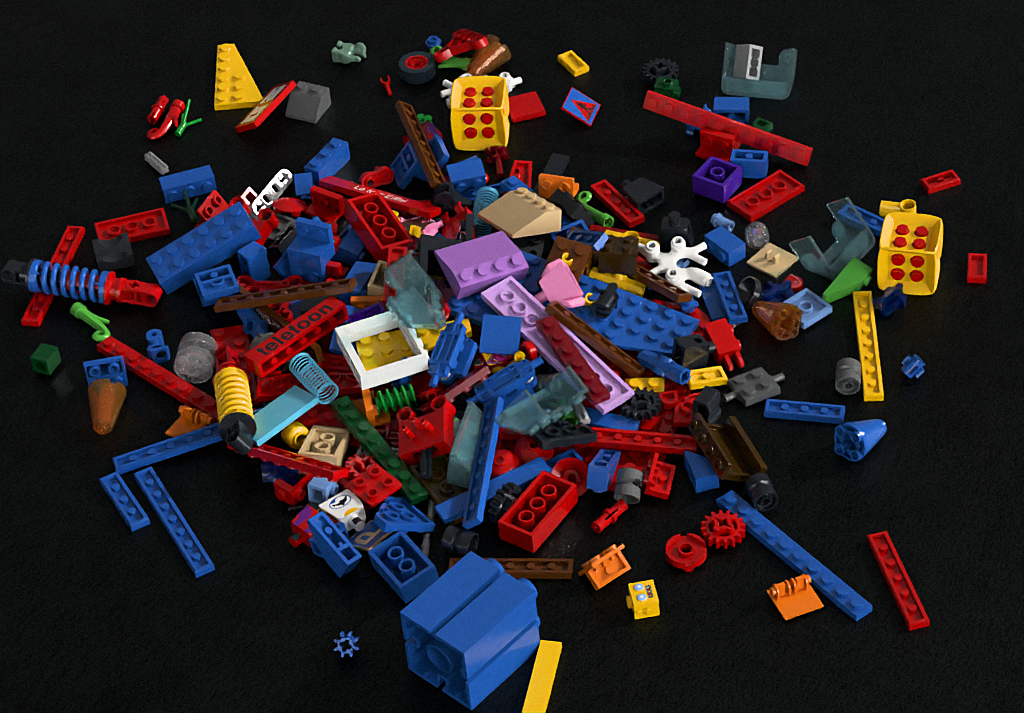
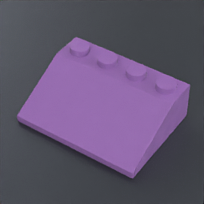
M503 231L434 251L456 299L483 292L509 276H512L516 281L525 279L529 269L522 252Z

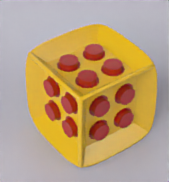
M468 76L455 79L452 84L450 98L451 131L455 148L462 151H485V148H488V151H490V146L506 147L509 137V97L505 78L498 76Z
M888 213L884 218L880 234V249L877 260V284L879 289L909 295L933 294L937 287L940 272V257L943 245L942 219L918 213Z

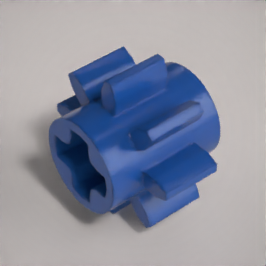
M908 354L901 362L903 364L901 370L909 378H912L914 375L919 378L925 371L922 368L925 363L916 354L912 357Z
M341 631V639H334V642L338 643L334 651L339 650L341 657L347 653L352 657L354 655L353 649L359 650L360 648L359 645H356L359 637L354 638L352 631L348 634H344ZM345 640H349L348 648L344 647L345 644L343 642Z

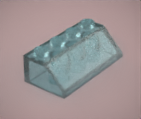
M472 401L468 402L452 446L446 483L469 488L483 418V412Z

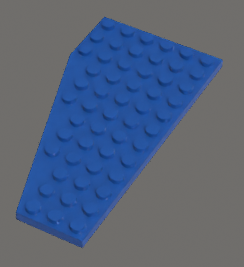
M520 250L529 269L525 279L517 282L535 298V295L543 290L537 286V282L547 260ZM584 274L578 284L584 293L582 297L584 298L587 293H592L593 296L587 299L590 302H595L592 306L583 305L567 308L620 349L633 351L647 349L670 359L672 357L674 338L692 335L699 326L700 321L697 318L620 288L616 290L617 294H619L617 309L614 308L607 318L600 319L595 314V303L600 296V289L605 290L608 284ZM482 292L456 299L455 295H453L447 302L451 310L450 315L456 317L457 313L461 312L465 315L463 319L469 318L470 323L482 327L483 314H498L481 299ZM549 300L542 304L545 308L550 304ZM573 333L582 343L588 344L575 333Z

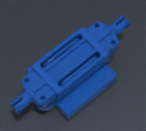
M461 312L457 313L454 322L447 323L445 330L440 332L428 362L430 364L428 373L432 376L429 382L430 387L436 388L438 381L443 385H450L455 378H463L469 371L478 346L475 342H469L465 334L467 329L462 324L465 315Z
M541 356L531 362L527 359L519 363L515 361L482 382V385L475 388V395L466 400L469 407L479 401L485 404L500 396L504 400L502 416L534 398L536 394L532 388L538 382L534 368L544 363Z

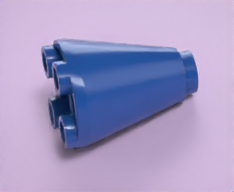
M881 419L845 422L836 426L834 433L835 452L849 461L856 462L861 460L886 433L887 427L885 422Z

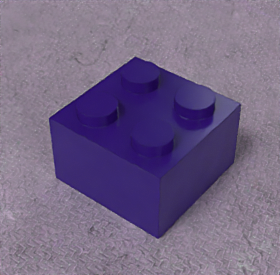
M710 156L692 176L693 193L724 204L742 185V167Z

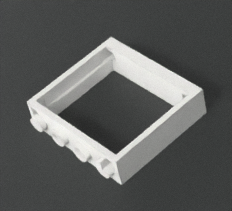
M401 308L335 328L337 343L362 390L429 369L428 361L430 357L428 356V350L423 349L421 338H417L414 326H410L409 317L404 315ZM399 327L415 356L366 371L351 342Z

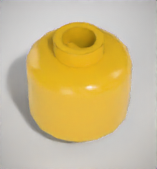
M293 421L282 429L281 438L292 449H300L309 434V430L298 421Z

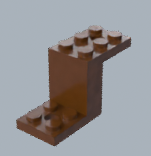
M572 226L571 229H570L569 234L572 232L573 229H579V228H576V227H573V226ZM557 236L542 273L547 264L558 258L562 259V255L568 253L569 255L565 260L573 259L569 269L579 284L582 275L589 276L592 267L597 265L599 251H593L592 246ZM540 275L539 280H538V282H537V286H538V287H541L540 284H539V281L542 279L541 275Z

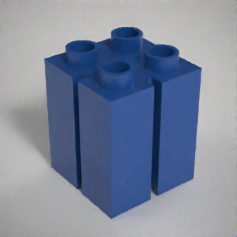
M470 551L400 611L404 639L408 640L405 642L409 670L437 688L445 681L446 686L442 688V691L470 710H473L538 651L540 645L539 626L541 622L537 615L536 598L538 593L535 586L526 578L521 577L517 580L507 574L502 565L495 559L488 558L485 560Z

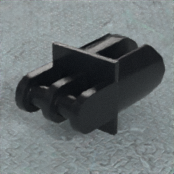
M609 283L605 290L600 289V296L595 303V314L600 319L607 318L614 308L617 309L619 294L616 291L618 288L616 283Z

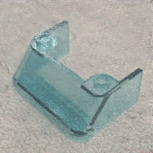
M849 197L826 205L836 219L831 228L836 241L824 254L811 236L789 243L805 269L833 281L853 257L861 260L875 244V237Z

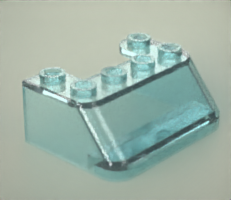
M726 42L721 89L725 94L784 100L789 97L795 78L797 49L783 50L779 55L778 65L761 64L759 80L733 78L737 45Z
M410 253L385 269L386 277L384 280L389 287H393L396 290L395 293L397 295L395 297L389 296L386 306L391 313L395 312L399 323L403 327L440 330L447 325L442 302L443 296L440 290Z
M568 366L545 389L531 395L527 389L524 390L494 421L499 427L523 435L529 433L531 436L540 427L541 429L547 427L551 420L554 423L563 415L566 416L574 410L572 406L580 404L585 399L584 395L589 390L571 366Z

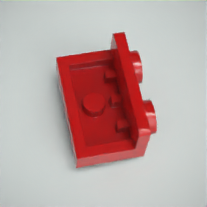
M655 452L653 459L649 458L646 470L650 472L649 474L645 473L642 485H646L644 494L668 500L676 466L657 461L659 453Z

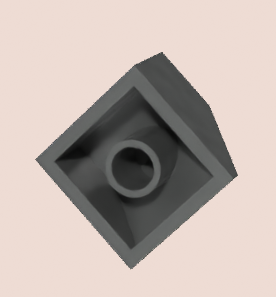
M299 81L290 93L285 113L286 117L316 124L331 105L329 88Z

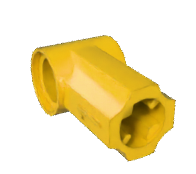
M911 199L901 202L882 200L879 216L885 217L888 213L892 212L916 213V202Z

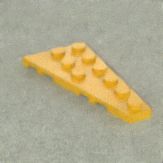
M234 44L218 45L214 98L215 111L255 107L263 97Z
M469 318L463 319L462 324L467 329L465 334L470 338L472 337V330ZM454 321L443 322L439 325L431 324L414 327L417 338L420 337L422 340L423 349H427L428 352L433 351L441 330H445L447 323ZM401 330L383 332L356 340L358 357L366 371L397 362L404 357L410 358L415 356Z

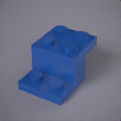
M435 134L430 140L429 145L441 170L444 164L448 162L450 156L441 136ZM408 140L390 165L395 181L401 189H405L413 177L428 182L412 143Z
M298 217L295 220L297 236L287 248L291 276L299 275L302 277V280L313 283L326 282L325 266L335 254L331 224Z
M230 264L194 274V286L203 307L216 304L219 298L235 296V293L240 292Z

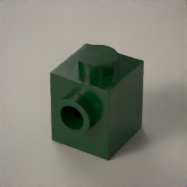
M659 77L654 85V92L677 99L681 95L679 80Z
M41 343L30 357L33 370L46 375H51L61 362L58 347Z

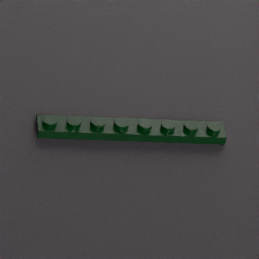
M348 396L330 402L332 411L366 452L373 457V460L402 483V488L399 491L411 506L429 499L427 490Z

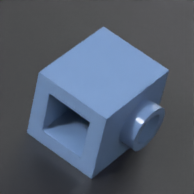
M314 477L308 483V499L311 502L321 504L337 495L339 491L337 482H330L327 478Z

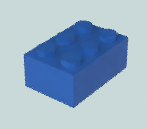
M402 529L368 551L374 569L405 603L420 595L439 579L435 565Z

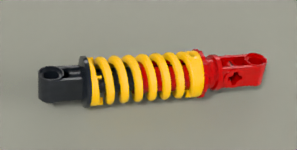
M222 344L214 354L217 370L212 378L217 404L219 434L240 455H245L253 446L252 438L257 430L249 391V377L246 374V370L242 368L240 356L227 344Z

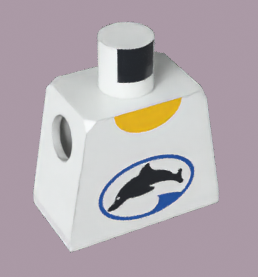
M349 489L318 505L337 518L338 522H343L347 531L353 528L356 531H361L365 527L366 515L364 506L359 498Z

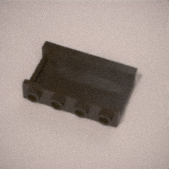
M695 413L688 428L719 479L745 482L756 473H766L768 469L735 416H728L724 425L706 423L700 413Z

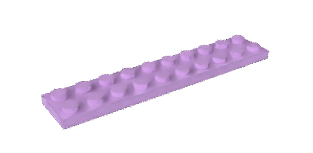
M512 276L483 291L481 299L498 315L522 317L521 337L524 340L531 341L537 352L559 373H563L564 378L587 399L535 327L536 321L551 316L544 311L545 307ZM558 321L610 393L609 400L594 406L605 415L632 398L634 390L568 328Z

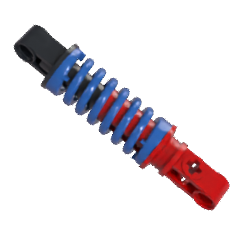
M32 258L29 263L9 260L0 272L2 281L24 285L26 291L30 293L44 292L47 295L53 293L55 296L62 295L65 298L72 296L74 299L91 300L92 302L102 303L107 306L114 300L118 303L125 302L132 305L154 307L163 293L162 288L158 284L127 280V278L123 277L116 278L114 271H102L98 275L97 269H93L89 274V270L86 267L82 268L80 272L78 266H74L70 270L68 264H65L61 270L59 263H55L51 270V263L49 261L44 263L43 260H38L37 258Z

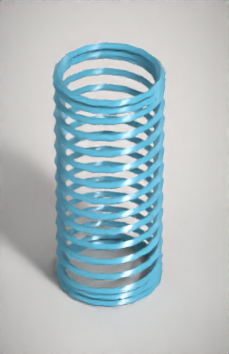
M482 187L476 194L472 214H474L473 222H475L474 225L476 226L474 228L485 232L475 231L478 234L489 235L492 231V225L476 216L477 212L481 211L480 209L486 208L495 202L496 199H499L498 191L492 187ZM489 190V191L494 192L495 194H493V193H491V192H482V191Z
M300 353L292 358L289 370L312 395L317 397L320 404H328L337 397L339 392L338 386L309 354ZM303 357H308V358H305V359L301 360V361L296 365L295 370H294V366H295L296 362H297L299 359H301V358H303ZM309 359V361H306V362L302 363V364L299 366V368H298V370H297V372H296L297 366H298L302 361ZM308 362V364L305 365L300 372H298L300 367ZM330 385L329 389L325 393L319 395V393L323 392ZM333 385L332 390L330 391L329 394H327V395L324 396V397H319V396H322V395L326 394V393L330 390L331 386ZM335 386L334 393L329 398L325 400H320L330 395Z

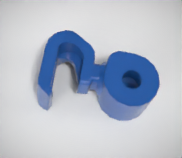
M159 329L149 330L146 333L148 358L157 364L170 360L169 347L164 344L162 331ZM162 351H165L167 353L162 358H158L156 356L157 353Z

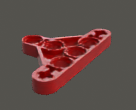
M463 28L452 34L453 39L444 48L435 52L433 56L437 63H441L454 55L472 49L479 50L487 46L488 41L485 35Z
M241 275L236 278L237 283L249 292H262L304 285L302 277L299 275H292L283 281H255L248 275ZM291 301L267 305L271 309H279L275 312L283 316L288 322L294 321L293 313L289 310Z

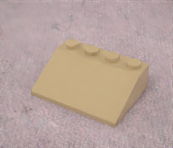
M524 187L509 191L477 213V217L496 229L503 231L512 239L561 231L562 210Z

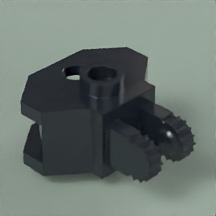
M443 182L435 186L430 199L431 205L441 208V214L433 217V219L441 218L445 212H448L449 217H454L455 214L457 215V212L454 210V205L460 201L463 208L465 206L470 208L472 201L459 196L460 193L455 191L452 183Z

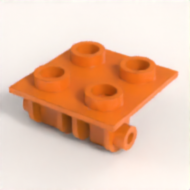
M181 405L178 410L181 416L165 434L176 437L215 424L214 418L211 414L203 413L196 408L192 410L188 405Z
M801 574V576L795 577V580L790 578L789 581L784 580V582L773 584L767 590L768 595L785 621L824 607L809 584L811 582L809 574Z

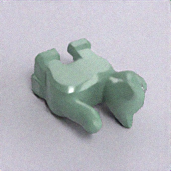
M338 41L337 47H340V49L336 47L332 49V60L335 63L348 64L350 62H360V57L366 58V47L360 42L353 45Z

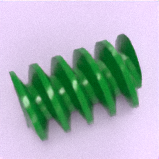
M410 383L407 390L403 385H400L399 392L396 387L392 388V393L386 388L384 395H382L380 390H377L375 400L379 416L382 409H384L386 414H389L390 407L396 412L397 406L402 409L407 404L408 407L412 408L413 402L417 406L414 389Z

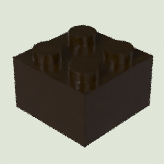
M608 235L609 238L605 242V246L598 253V273L636 275L639 238Z

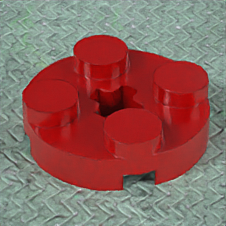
M687 533V536L681 537L678 534L671 537L666 543V560L674 567L683 569L686 572L693 571L695 567L700 566L707 558L706 543L703 538L696 534ZM688 549L690 550V552H688V553H684V552L682 551V550L687 551Z

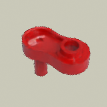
M376 166L374 171L365 172L360 176L359 184L371 188L387 185L393 181L394 173L387 166Z

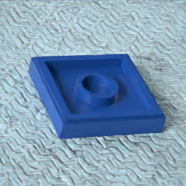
M483 314L479 353L514 356L519 351L522 317Z

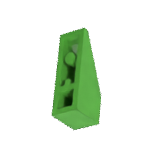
M853 257L823 293L822 299L827 303H831L851 295L854 291H859L863 286H867L870 283L872 268Z

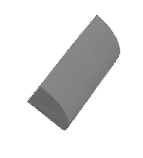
M752 44L737 45L732 79L759 81L763 47Z

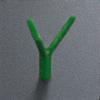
M191 99L187 100L185 111L181 113V123L174 133L177 137L181 136L187 126L202 121L199 118L186 122Z

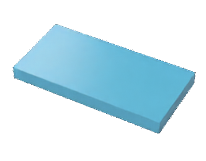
M294 385L254 414L257 430L252 438L253 444L259 447L318 404L317 397Z

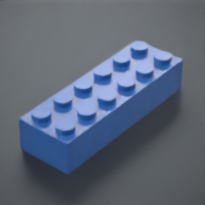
M239 201L147 257L146 260L159 284L167 294H170L195 279V273L213 268L237 253L244 246L262 237Z

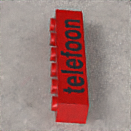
M329 296L245 353L243 356L247 369L260 378L265 377L348 320L346 304L333 296Z

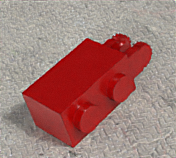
M726 318L704 324L702 335L707 342H714L716 351L712 355L717 365L724 363L729 372L733 370V363L731 361L735 360L739 368L744 367V360L740 354V350H742L739 339L735 338L733 327L731 324H728Z

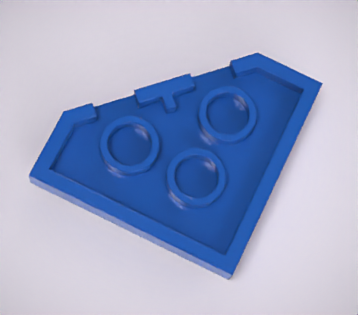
M404 497L386 498L379 511L375 514L373 521L385 533L400 531L401 529L404 533H408V531H415L417 533L434 532L436 525L414 505L411 506Z

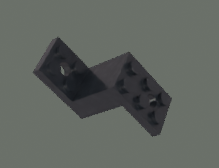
M466 213L465 219L460 222V232H457L455 239L421 234L419 241L415 242V253H412L410 264H413L410 270V278L413 281L410 282L409 293H412V301L419 302L427 274L445 277L434 251L473 239L474 214Z

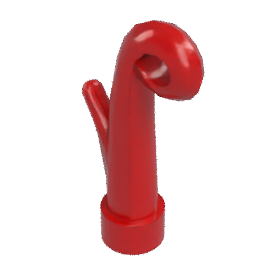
M175 99L170 105V110L161 127L149 130L146 135L147 138L150 140L161 138L171 128L173 123L175 127H178V118L185 109V103Z

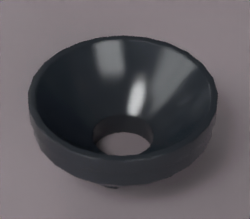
M753 276L744 278L738 285L737 290L744 309L748 310L761 302L763 291L758 279Z

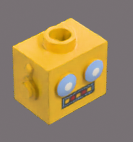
M653 580L628 584L629 596H626L628 609L632 608L635 619L660 615L659 599Z

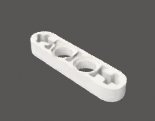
M282 169L275 174L250 204V215L258 216L261 209L270 208L272 201L279 198L292 182V174L288 170ZM272 185L277 187L278 192L273 191ZM263 195L268 197L269 203L263 200ZM260 205L261 208H260V209L258 210V212H257V211H256V209H257L256 207H258V206Z

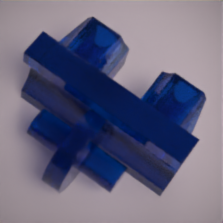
M786 280L781 284H773L770 281L764 283L763 303L760 307L763 310L770 308L774 312L778 311V305L782 303L780 300L783 299L785 301L795 295L791 289L792 282Z
M897 283L894 287H888L884 290L882 297L873 299L874 309L880 310L882 317H887L895 309H903L906 306L907 296L903 293V284Z
M271 461L261 463L262 482L274 483L280 478L289 484L298 483V469H287V466L274 465V462Z

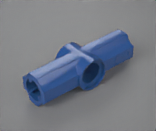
M253 307L236 310L237 315L243 322L244 333L251 335L253 339L259 333H269L267 321L260 319Z
M644 349L637 356L639 364L666 380L668 378L684 385L691 378V371L662 354L658 355Z

